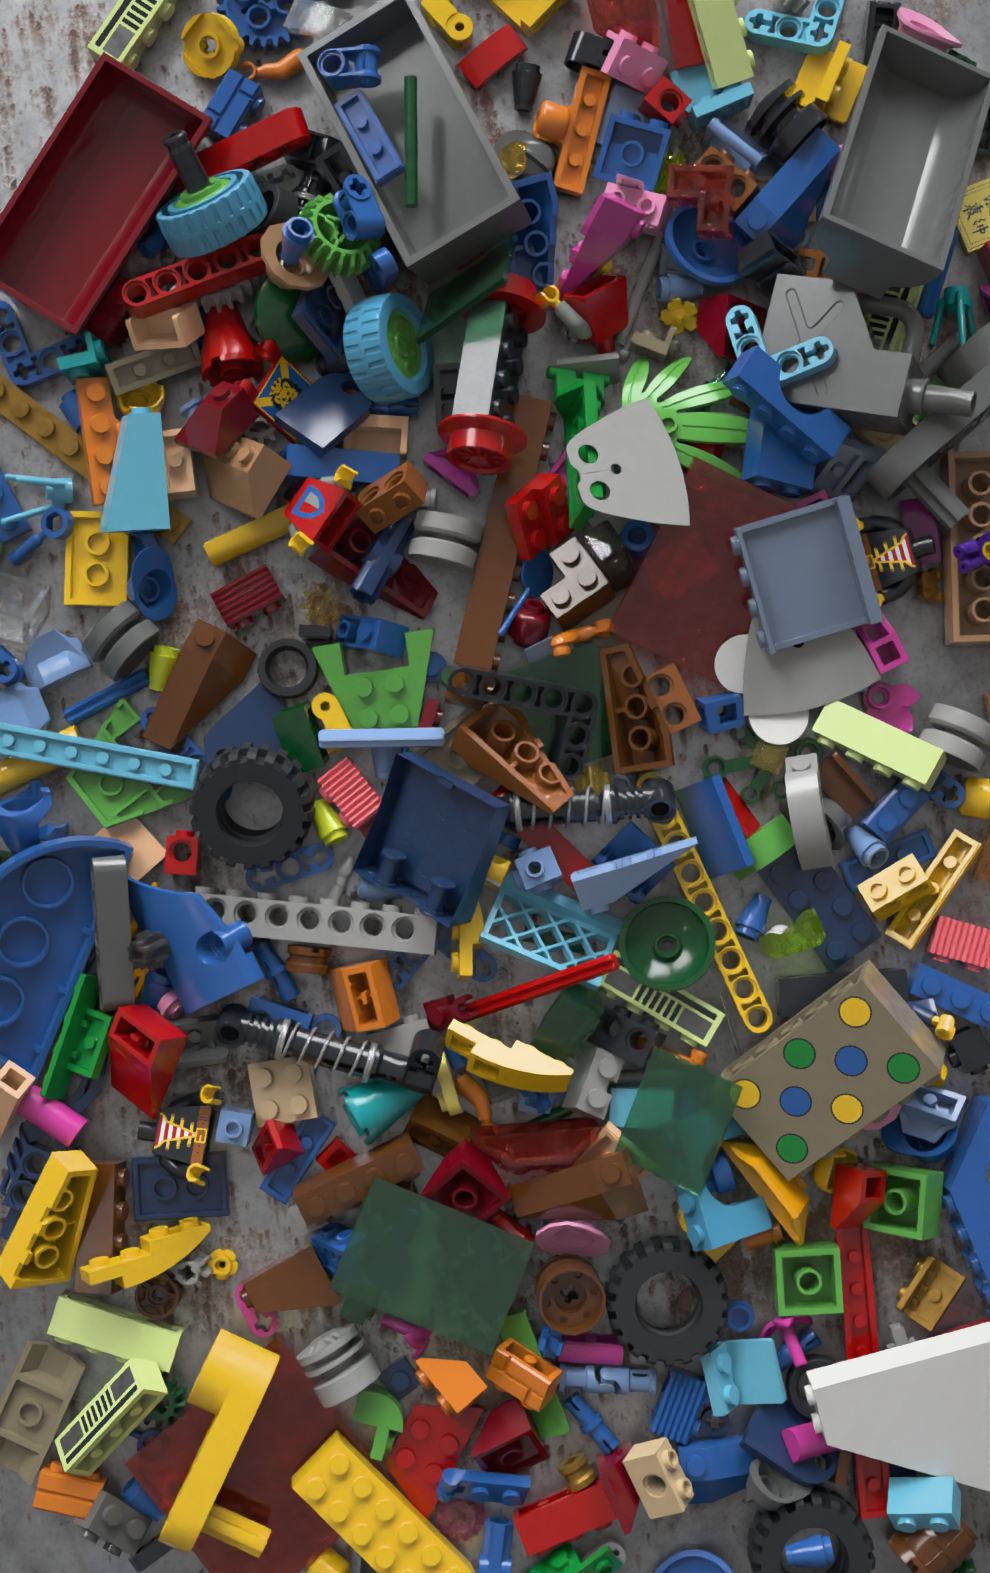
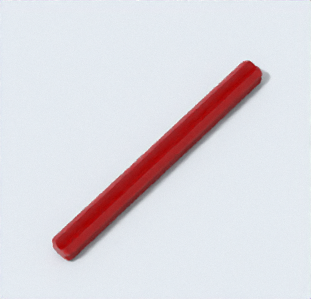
M611 953L465 1004L466 1009L470 1012L477 1010L478 1015L463 1021V1023L615 972L620 967L617 956Z

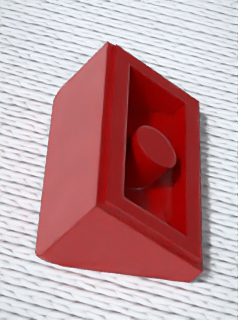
M724 777L722 778L723 784L744 837L747 839L760 827V823L742 801L728 779Z

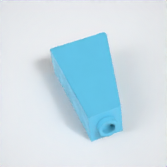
M150 407L131 408L132 413L122 417L100 523V534L170 529L161 412L151 413Z

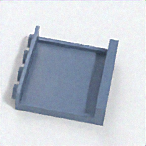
M841 495L732 529L734 536L729 538L734 556L740 555L743 568L738 569L742 586H748L751 594V599L747 600L749 612L752 618L757 617L760 629L756 630V637L760 648H766L769 654L773 655L776 654V650L868 623L872 625L884 621L849 495Z

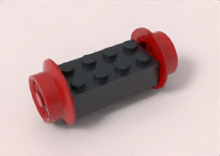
M489 272L479 276L475 281L474 290L464 294L458 304L459 313L467 322L452 416L446 417L439 423L438 435L448 444V461L453 466L474 474L495 475L506 472L511 466L512 455L522 452L527 446V436L520 427L515 425L513 412L514 405H517L519 402L518 379L519 376H522L524 370L523 348L527 347L528 334L534 333L544 326L546 312L543 306L535 300L537 295L535 285L525 277L514 273Z

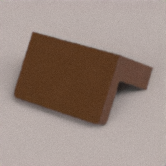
M837 752L830 753L819 763L821 791L828 799L836 802L849 814L851 820L869 804H873L878 800Z
M425 1095L417 1102L403 1133L408 1131L414 1143L445 1157L464 1139L470 1142L479 1120L465 1111L450 1116L449 1111L442 1112L438 1098L432 1095Z

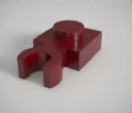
M454 994L423 1003L430 1028L437 1032L448 1029L453 1019L463 1023V1021L477 1016V1010L470 1012L465 1007V1002L472 999V995L465 994L455 999Z

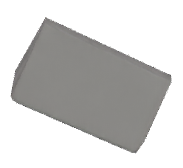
M617 353L560 358L556 360L555 367L576 370L577 378H580L582 371L609 375V385L619 383V354Z

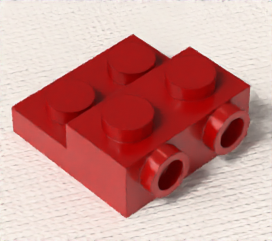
M537 474L505 503L520 560L531 561L547 545L558 546L574 531V529L569 527V509L565 493L567 485L560 477V474Z

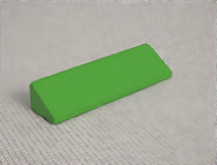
M525 1307L495 1318L503 1341L511 1337L544 1358L542 1352L537 1349L538 1340ZM557 1390L551 1402L540 1412L530 1410L541 1439L571 1432V1426Z

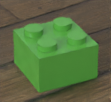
M890 1161L868 1164L869 1166L886 1170L887 1174L884 1203L863 1223V1228L921 1241L938 1237L944 1172Z
M834 1241L804 1242L800 1247L796 1243L770 1244L774 1309L779 1317L844 1313L840 1248Z

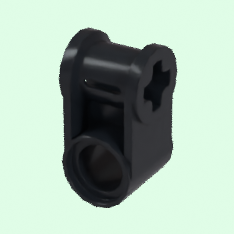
M575 31L564 65L579 73L582 66L600 71L614 41L595 36L589 32Z

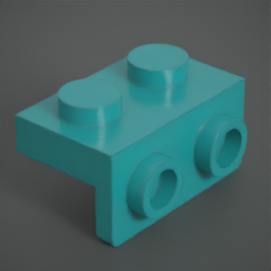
M91 332L84 333L88 351L57 358L60 372L72 385H75V380L79 378L107 377L103 365L111 363L107 347H103L101 339L97 340Z

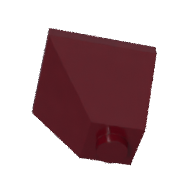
M729 293L700 298L696 330L718 357L735 363L737 356L726 326L727 313L738 305L749 307L756 316L761 333L763 334L767 309ZM742 315L738 317L739 322L737 325L742 330L743 335L749 334L744 324L746 319ZM755 342L748 343L744 347L743 352L757 345L759 346V344Z
M222 381L199 404L174 441L177 445L218 459L250 427L259 415L244 387Z
M464 1139L442 1159L419 1195V1200L467 1237L510 1200L511 1195L490 1158L467 1139Z
M518 1398L507 1400L500 1404L499 1407L490 1411L471 1451L473 1459L482 1471L514 1475L550 1458L528 1409L522 1406Z
M631 1440L617 1445L614 1450L610 1448V1453L604 1455L602 1452L596 1454L599 1476L624 1535L631 1533L640 1497L622 1462L633 1447Z

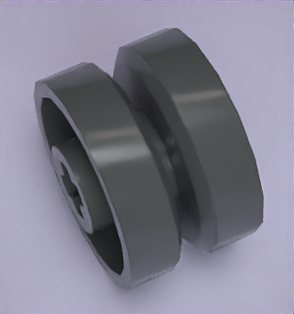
M128 600L120 603L100 620L86 637L81 651L93 662L97 663L104 660L102 671L115 682L125 678L145 660L149 652L153 650L154 644L159 642L163 633L150 620L140 622L142 613Z

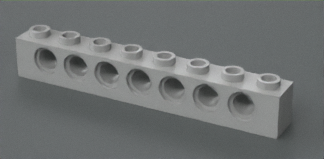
M195 886V892H185L200 894L211 908L215 902H221L225 908V913L221 918L226 925L238 920L243 921L250 929L252 937L436 955L438 950L440 922L421 912L419 908H414V913L402 912V906L383 904L382 910L370 909L371 903L356 901L351 902V907L339 906V900L320 898V904L307 903L308 897L296 895H289L288 901L276 900L277 894L258 892L257 898L245 897V890L226 889V895L214 894V887ZM248 904L252 905L256 910V917L252 922H247L242 915L244 907ZM279 907L283 908L288 915L286 923L282 926L278 925L273 918L275 910ZM309 911H314L319 916V924L314 929L309 928L304 921L305 915ZM340 914H346L350 918L351 925L346 932H342L336 927V918ZM371 917H377L382 922V930L378 935L371 934L367 929V922ZM403 920L410 921L414 926V933L410 938H404L398 932V926Z

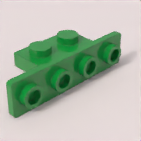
M82 973L74 987V995L69 1010L64 1017L63 1027L58 1042L53 1049V1057L48 1072L43 1079L41 1097L63 1100L73 1072L91 1079H99L109 1049L108 1034L115 1016L94 1009L99 995L98 977L95 975Z
M565 1543L525 1573H614L623 1566V1563L607 1545L583 1562L574 1544Z

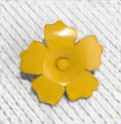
M676 298L668 303V309L661 311L660 320L664 321L665 325L670 324V327L671 325L677 327L675 335L683 333L685 328L689 331L697 328V316L695 314L698 312V308L694 303L685 301L683 304L680 298Z

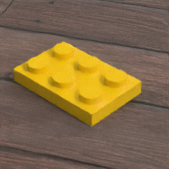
M69 511L74 518V529L71 535L66 538L64 605L116 607L122 602L129 601L126 588L130 578L131 536L124 532L100 534L103 511Z

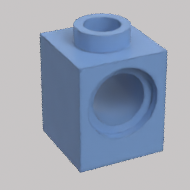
M225 1105L221 1108L215 1141L247 1147L252 1140L256 1117L255 1110Z

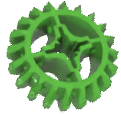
M330 192L324 197L318 194L313 201L309 200L305 204L303 210L298 215V217L306 218L311 222L315 233L314 241L302 256L311 258V266L315 264L321 266L322 273L327 270L331 271L334 278L340 272L346 279L352 274L358 276L363 270L370 268L369 256L380 249L379 245L381 244L382 237L349 241L344 235L342 224L333 207L332 201L334 196Z

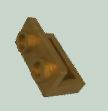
M930 1254L927 1259L922 1257L913 1270L916 1276L910 1285L904 1284L898 1292L896 1300L899 1302L895 1308L908 1315L930 1332H933L967 1278Z

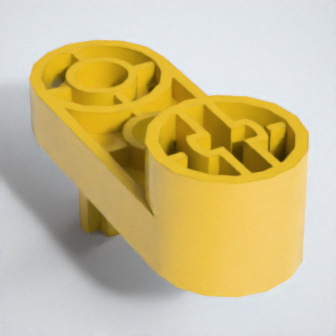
M222 1328L208 1353L187 1399L188 1403L215 1416L175 1499L158 1541L188 1555L201 1531L259 1558L267 1544L271 1529L215 1504L214 1501L266 1392L280 1355Z

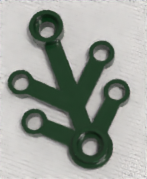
M745 724V726H741L745 730L743 738H737L734 735L735 728L730 729V737L735 742H743L760 755L729 760L713 755L704 760L701 770L706 779L715 775L709 772L708 766L710 763H716L719 766V772L716 775L720 774L722 779L729 772L762 767L750 785L743 787L740 791L742 801L746 804H753L759 800L760 791L777 767L785 763V758L799 756L802 749L807 747L812 753H817L820 763L823 758V748L817 743V740L805 737L784 744L790 750L776 751L751 733ZM784 775L782 780L775 781L771 786V793L777 799L787 797L786 793L784 795L776 793V786L779 783L785 785ZM748 788L755 791L756 796L753 800L745 798V791Z

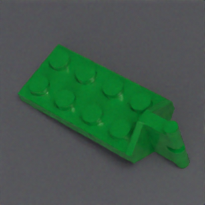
M548 366L546 378L552 379L553 403L564 421L570 529L582 530L589 518L594 516L595 510L588 507L581 499L578 489L580 475L577 469L570 464L566 448L569 441L575 435L598 421L600 410L605 405L604 387H608L610 377L607 374L582 371L580 378H577L576 370ZM584 445L579 448L578 455L583 462L594 463L597 461L598 452L594 447ZM601 481L594 482L590 487L592 496L598 500H604L606 484Z

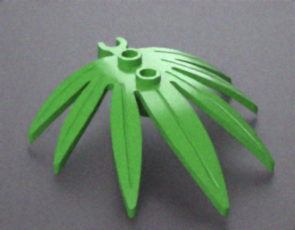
M646 355L639 357L626 377L622 392V408L648 398L670 436L682 467L723 487L757 498L759 490L754 489L753 484L741 481L742 473L708 452L678 443L679 441L704 444L746 445L749 419L709 412L677 413L733 398L730 390L722 384L723 381L687 389L659 403L657 401L686 372L692 362V358L687 356L667 366L653 379L646 391L642 393L648 379L649 362ZM607 415L599 416L598 420L604 418ZM689 509V513H690V524H691V522H692V516H691V512H690V509Z

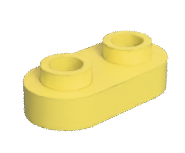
M443 1052L436 1081L439 1080L442 1092L438 1093L437 1096L442 1112L449 1111L450 1116L463 1113L447 1056Z

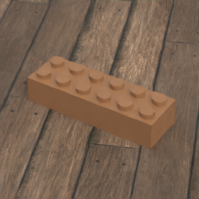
M990 451L947 452L940 459V479L970 510V513L950 531L942 525L945 646L990 645V567L983 564L981 568L963 574L958 570V563L961 560L956 558L953 553L955 546L972 539L978 542L983 534L990 532Z

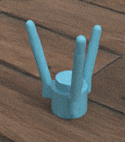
M5 474L4 478L6 480L45 486L46 500H52V504L1 519V524L5 525L44 514L51 507L65 509L64 503L73 502L72 479Z

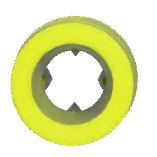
M154 644L153 651L149 652V689L163 691L177 661L179 649Z
M324 798L315 801L313 819L320 842H324L326 847H331L347 839L349 835L346 830L348 828L337 815L338 813L331 804L327 803Z

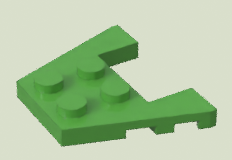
M434 628L404 633L410 665L347 674L342 642L312 647L313 654L353 729L415 728L419 726L426 691L428 668L431 660L432 642L435 635Z
M124 697L116 704L115 710L108 720L106 719L100 732L94 740L118 744V739L140 723L139 716ZM72 769L66 777V780L105 829L190 800L193 797L191 790L164 785L154 790L148 782Z

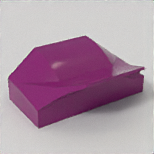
M448 446L439 451L428 452L423 458L424 466L474 503L481 494L477 475L453 466L447 459Z

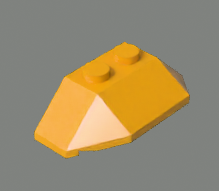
M729 1138L718 1142L759 1197L764 1196L766 1206L797 1246L800 1247L804 1244L809 1197L803 1191L808 1187L804 1180L797 1175L788 1181L754 1141Z

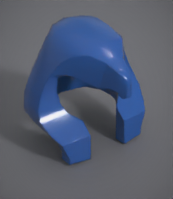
M30 780L29 788L14 797L0 801V836L13 855L42 842L67 837L69 833L67 822L59 826L48 823L39 828L41 820L52 806L51 791L49 787H43L41 780Z

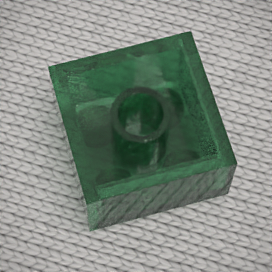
M580 984L562 989L543 1016L529 1045L534 1046L539 1052L554 1060L565 1062L568 1056L574 1059L582 1048L585 1037L587 1035L591 1036L600 1022L599 1018L606 1008V1005L602 1002L607 991L599 987L596 992Z

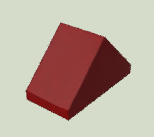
M274 1119L265 1122L251 1147L262 1176L273 1172L305 1153L294 1125Z

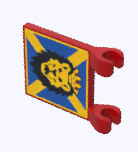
M274 341L259 342L255 348V353L261 359L272 364L257 390L248 379H243L241 383L240 381H235L234 385L244 387L256 411L291 444H296L298 439L275 424L274 415L312 383L281 354L279 347Z

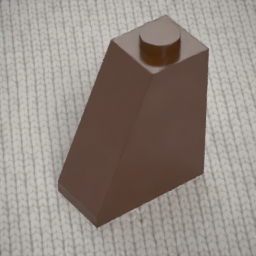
M309 1243L242 1280L241 1283L244 1289L239 1292L247 1308L249 1309L254 1306L257 1313L336 1306L341 1303Z

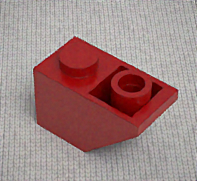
M836 1163L830 1228H859L884 1203L886 1170L863 1163Z

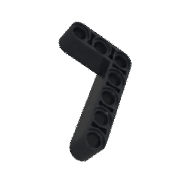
M460 663L449 664L443 669L441 682L454 695L558 715L549 761L556 764L566 781L577 780L583 774L598 711V700L592 692L576 685ZM459 672H464V683L459 687H453V677ZM494 678V689L489 693H484V683L488 679ZM520 684H525V694L515 699V688ZM550 690H555L556 697L554 701L550 704H545L546 693ZM584 695L586 698L584 706L576 710V699ZM578 726L579 733L577 737L573 740H568L569 730ZM571 757L572 764L570 768L561 771L562 762L566 758Z

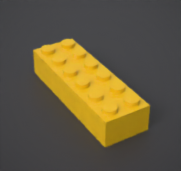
M338 1430L291 1477L292 1489L377 1573H475L472 1563Z

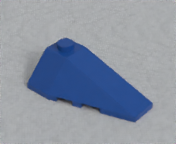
M817 127L731 225L749 242L764 232L770 231L784 245H788L793 249L802 236L841 148L825 132Z
M551 172L511 181L533 223L503 240V251L509 272L530 280L535 285L537 294L543 292L545 287L554 283V257L559 201Z
M744 1434L722 1435L720 1437L689 1438L687 1445L675 1441L680 1466L686 1478L690 1480L694 1496L689 1504L712 1503L746 1488V1481L750 1474V1464L758 1458L739 1446Z

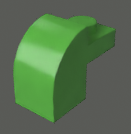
M783 814L757 829L746 839L755 864L733 873L741 881L773 862L795 844L792 827Z
M371 1383L358 1393L352 1421L377 1426L370 1459L383 1461L384 1452H391L395 1432L390 1430L403 1431L405 1414L402 1402L398 1401L385 1386Z

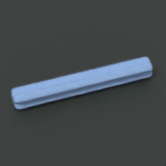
M444 728L322 729L318 734L319 747L322 749L440 747L445 743Z

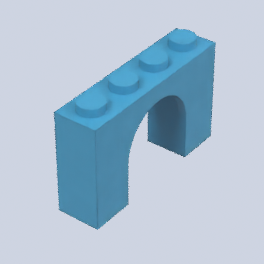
M723 1105L658 1124L661 1133V1143L665 1147L670 1165V1175L674 1179L678 1193V1203L683 1211L687 1225V1235L694 1251L715 1249L772 1228L764 1196L747 1198L724 1205L710 1194L704 1182L703 1163L708 1150L717 1142L745 1133V1130Z

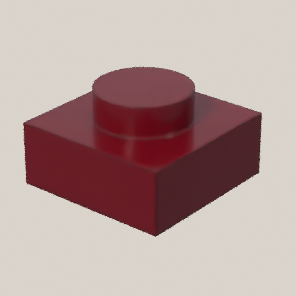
M431 698L427 699L418 728L440 727L444 715V710L439 709L440 701Z

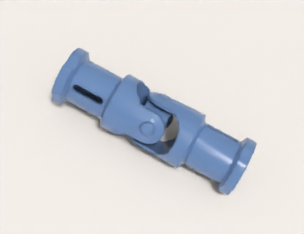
M565 1362L559 1363V1369L563 1371L558 1384L559 1392H564L565 1389H583L586 1393L628 1395L629 1392L648 1393L649 1396H655V1367L643 1370L630 1369L628 1365L586 1364L584 1367L566 1366ZM600 1374L599 1382L595 1379V1376Z

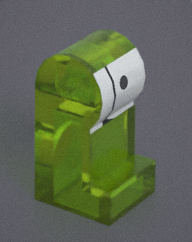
M814 908L803 911L796 919L797 923L789 926L781 924L773 926L762 939L761 947L763 952L770 958L778 959L820 946L827 936Z

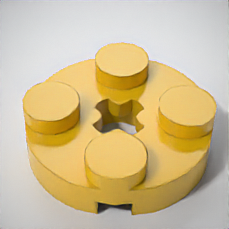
M212 12L197 14L186 23L182 31L181 41H184L185 51L182 52L183 60L195 75L203 78L221 79L229 69H235L239 62L240 54L244 51V41L229 18ZM207 39L215 40V52L208 53L209 45Z

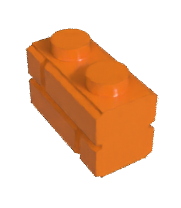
M509 1337L495 1350L491 1360L492 1363L489 1365L485 1377L492 1381L499 1391L508 1392L518 1398L525 1408L540 1412L553 1399L563 1371Z
M53 1460L51 1463L47 1462L40 1472L32 1507L85 1520L100 1490L106 1491L109 1476L102 1475V1471L98 1468L90 1476L65 1473L61 1460Z

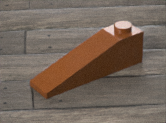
M489 702L459 726L450 748L475 770L553 815L573 798L574 793L556 764L550 762L542 750L544 745L539 738H535L528 727L529 721L524 713L517 707Z

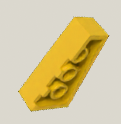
M82 1150L51 1153L0 1256V1276L10 1289L70 1282L98 1172L96 1166Z

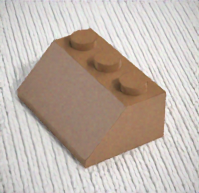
M242 436L218 459L203 455L210 498L258 520L262 517L292 466L291 463L266 445Z

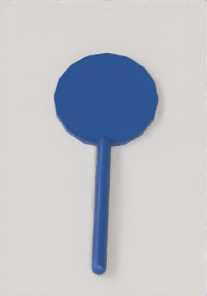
M541 551L531 561L524 560L521 569V580L525 590L498 631L500 637L505 634L529 595L540 597L542 593L550 589L554 574L553 563L545 551Z

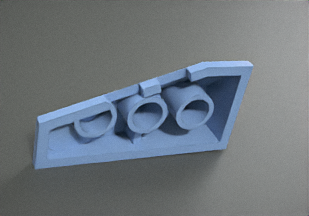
M696 836L572 872L571 880L582 911L590 909L591 914H596L609 910V903L615 902L697 845Z

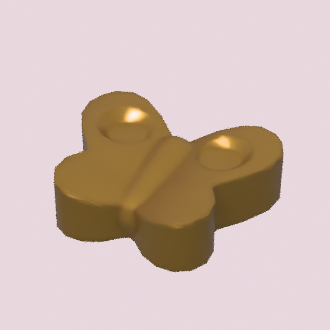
M935 567L929 568L927 571L918 572L917 598L926 599L933 605L941 604L944 601V594L938 588V583L943 576L942 569Z

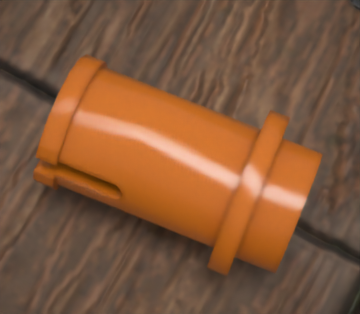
M778 1220L771 1222V1229L743 1238L747 1251L775 1242V1245L779 1244L778 1241L784 1238Z

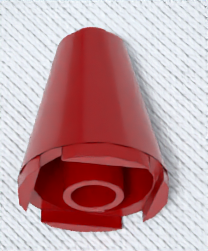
M233 301L234 309H230L225 304L222 305L221 312H218L215 306H211L210 311L204 315L205 333L203 334L200 373L202 381L204 383L206 380L210 381L211 387H215L222 381L234 384L235 381H242L251 377L256 381L264 371L263 361L255 353L256 346L235 301Z

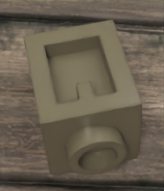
M671 325L665 342L659 340L660 337L653 332L643 330L641 333L635 330L628 350L641 356L646 355L649 359L663 364L666 355L673 357L679 339L674 337L677 327Z

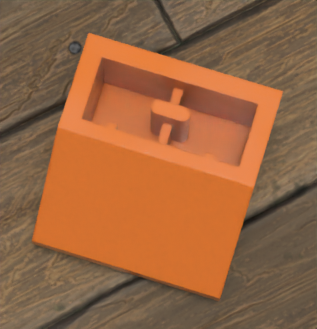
M386 957L330 968L329 977L342 1030L362 1032L379 1029L401 1019Z
M419 1358L415 1362L417 1369L415 1377L427 1391L432 1387L439 1395L436 1398V1402L447 1416L453 1413L458 1418L487 1391L486 1384L466 1361Z

